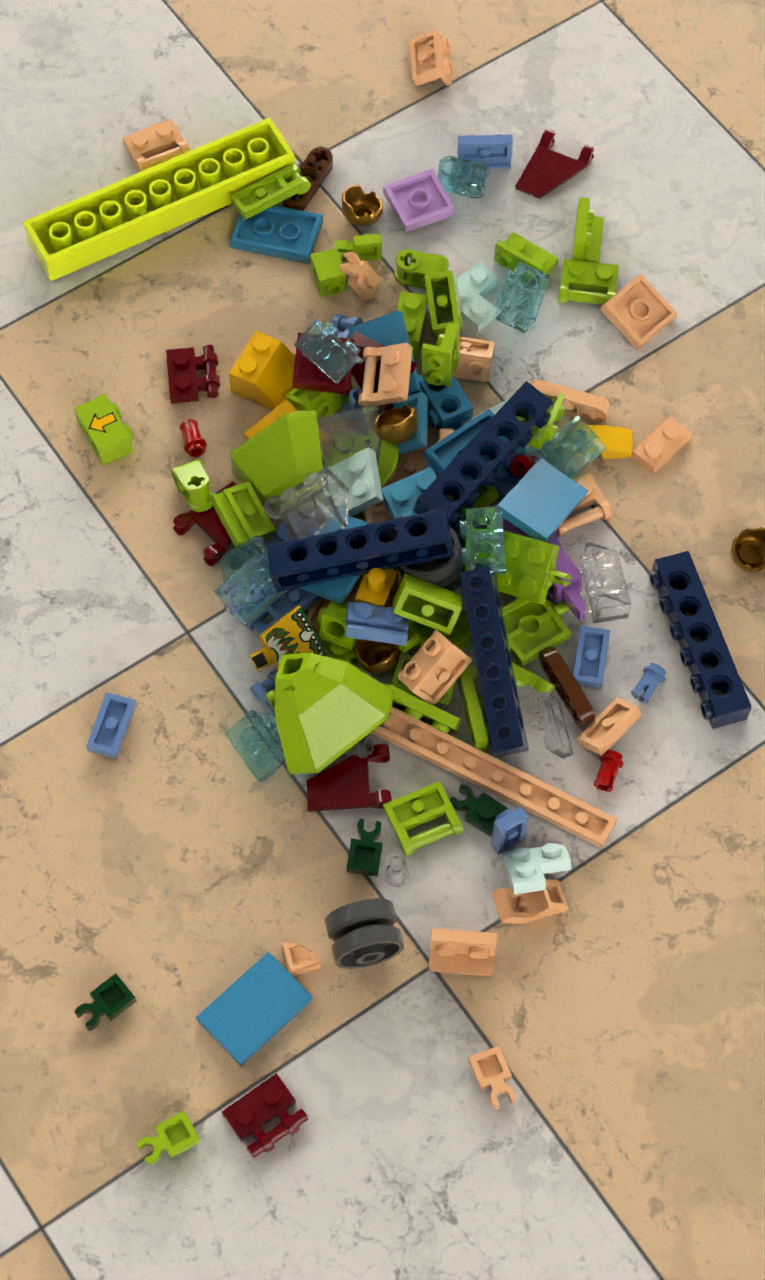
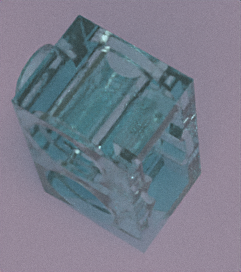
M522 262L513 271L509 270L503 280V285L506 288L504 292L500 293L495 303V307L498 308L495 319L525 333L536 320L550 276Z
M502 506L465 509L466 520H460L461 538H467L468 547L462 548L463 566H469V570L490 566L495 574H507ZM479 525L489 526V528L484 531H478L475 529ZM481 552H488L491 554L488 558L485 559L477 557V555Z

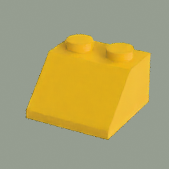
M255 331L229 372L231 392L271 410L275 409L286 400L285 395L294 389L292 388L295 355L280 340Z

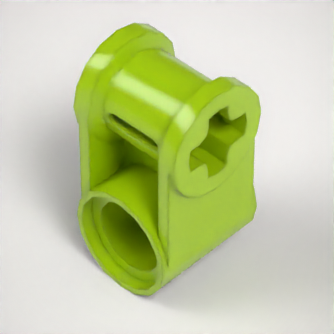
M405 249L396 256L397 267L394 276L401 285L426 289L424 275L448 271L449 260L440 254H429Z
M199 459L171 469L176 487L182 493L191 510L203 512L213 506L210 501L212 492L208 487L210 484L209 477Z

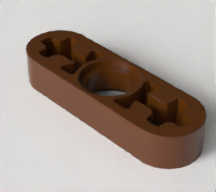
M317 147L310 151L299 169L301 170L302 177L311 176L315 181L311 183L310 189L305 194L300 195V199H295L298 195L295 194L284 200V207L301 211L306 209L333 168V155L329 149ZM316 161L320 162L318 164V170L316 169Z
M552 647L539 653V660L550 682L556 685L555 690L575 723L579 727H583L595 721V713L590 702L559 651Z

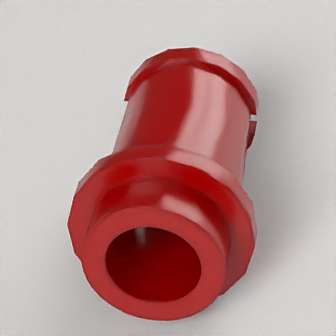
M188 419L190 430L187 429L185 421L179 426L185 441L184 450L191 457H199L205 453L207 443L201 437L197 421Z
M516 456L510 464L512 474L517 478H523L535 465L536 462L534 461L538 460V457Z
M608 750L599 757L601 764L593 786L597 787V789L605 792L613 790L618 770L624 764L622 761L623 756L619 752Z

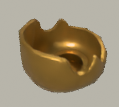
M360 185L351 186L342 193V213L346 220L354 225L370 226L375 224L382 216L383 202L376 196L375 191L365 193Z
M405 404L402 409L393 408L383 411L374 422L377 435L382 440L393 444L408 441L415 435L418 429L416 408L411 409L408 404Z
M765 527L756 529L746 528L733 539L730 552L733 561L746 572L753 573L765 570Z
M357 639L354 645V652L362 668L372 674H380L391 670L398 663L402 652L397 644Z

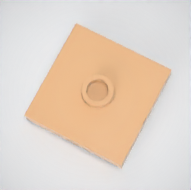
M641 273L600 308L636 350H639L678 315Z

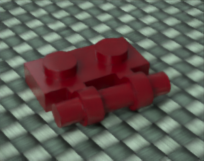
M213 345L203 346V355L195 357L194 347L166 350L171 403L199 401L198 391H207L209 398H216L218 396V388L220 387V377L216 373L218 356L214 351ZM205 369V376L197 378L196 370Z
M277 1073L222 1111V1116L241 1142L251 1134L256 1139L255 1142L246 1147L253 1159L262 1152L266 1154L275 1148L274 1144L288 1134L292 1136L300 1130V1125L309 1120L302 1108L293 1115L287 1112V1109L294 1105L296 1100ZM277 1117L281 1123L266 1133L261 1127Z

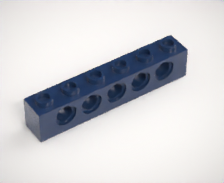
M526 381L419 496L413 511L416 514H422L430 510L445 509L450 527L452 528L461 518L462 513L460 511L463 507L467 505L470 508L479 498L480 493L478 491L483 485L488 488L499 475L496 471L501 466L508 467L517 455L514 451L519 446L525 448L534 437L533 430L536 427L542 429L552 416L549 414V411L554 402ZM517 416L523 417L527 422L518 420ZM499 436H505L509 441H503ZM480 455H486L492 461H486ZM462 475H469L474 481H468ZM449 494L453 496L456 501L447 500L444 497V495Z
M445 509L430 510L408 517L401 516L389 521L373 522L365 526L339 529L336 532L310 535L307 538L281 541L267 546L270 578L277 592L367 574L373 568L387 570L455 556L451 528Z
M689 551L655 559L652 572L649 573L650 582L653 589H658L660 594L659 603L661 611L664 615H668L671 622L669 624L671 636L674 641L678 640L680 645L681 662L684 667L688 666L691 673L690 684L694 693H699L702 701L700 708L704 719H709L712 729L747 720L752 706ZM671 586H679L683 590H675ZM688 611L692 613L693 616H686L682 612ZM692 637H699L704 642H696ZM702 663H709L713 665L714 668H706L702 665ZM719 689L723 691L725 695H717L712 690Z
M490 566L460 572L493 753L502 757L529 751L496 574Z

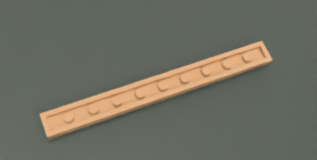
M392 706L388 720L371 732L517 807L522 806L525 811L603 849L616 824L617 818Z

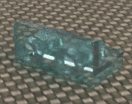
M315 319L294 346L338 384L356 363L361 365L364 361L358 355L361 349L349 339L344 343L337 336L340 331L328 320L323 324L318 319Z
M577 415L553 436L551 442H545L541 450L537 449L534 454L538 459L542 458L569 478H573L604 452L606 447L594 431Z
M258 552L214 592L227 612L242 625L247 626L285 591H276L270 578L268 560L263 554Z
M251 710L226 731L225 735L257 781L264 782L286 761L280 736L275 730L277 724L274 719L267 713L263 714Z

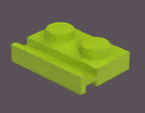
M250 481L211 495L210 501L236 549L246 543L251 544L270 537L276 531Z

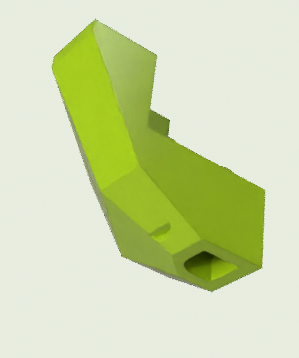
M298 410L294 413H287L230 452L232 472L242 483L250 481L265 509L285 516L291 513L300 519L327 516L324 472L316 410Z
M314 653L282 655L275 678V720L288 772L290 774L319 773L388 720L394 692L345 661Z

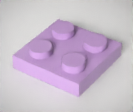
M433 169L383 186V193L405 233L455 215V207Z

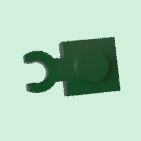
M461 784L459 792L465 795L466 799L459 801L452 796L450 802L453 808L458 811L466 810L465 821L491 837L496 817L509 808L484 792L476 798L473 796L470 787Z
M360 819L357 825V832L361 839L351 838L346 871L348 873L378 877L383 843L374 841L381 835V822L376 821L375 829L367 832L364 830V819Z
M115 973L90 992V996L94 1001L91 1004L84 1003L79 1005L75 1010V1014L78 1018L82 1017L85 1013L93 1015L92 1019L85 1024L86 1029L91 1031L99 1025L100 1018L103 1015H106L112 1021L134 1004L136 997Z

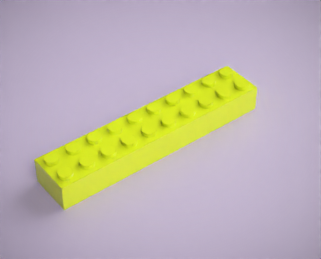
M269 117L23 221L27 242L51 282L232 204L230 195L291 164H295V154Z

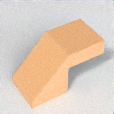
M545 879L546 890L521 894H514L511 888H499L494 891L492 896L501 923L523 924L569 910L559 880Z

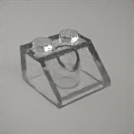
M377 404L317 418L323 471L368 447L375 451L378 465L382 439L377 435L374 422L377 416H379Z
M327 467L317 473H311L305 481L296 487L288 488L281 496L279 515L292 541L307 538L310 535L336 532L347 527L349 488Z

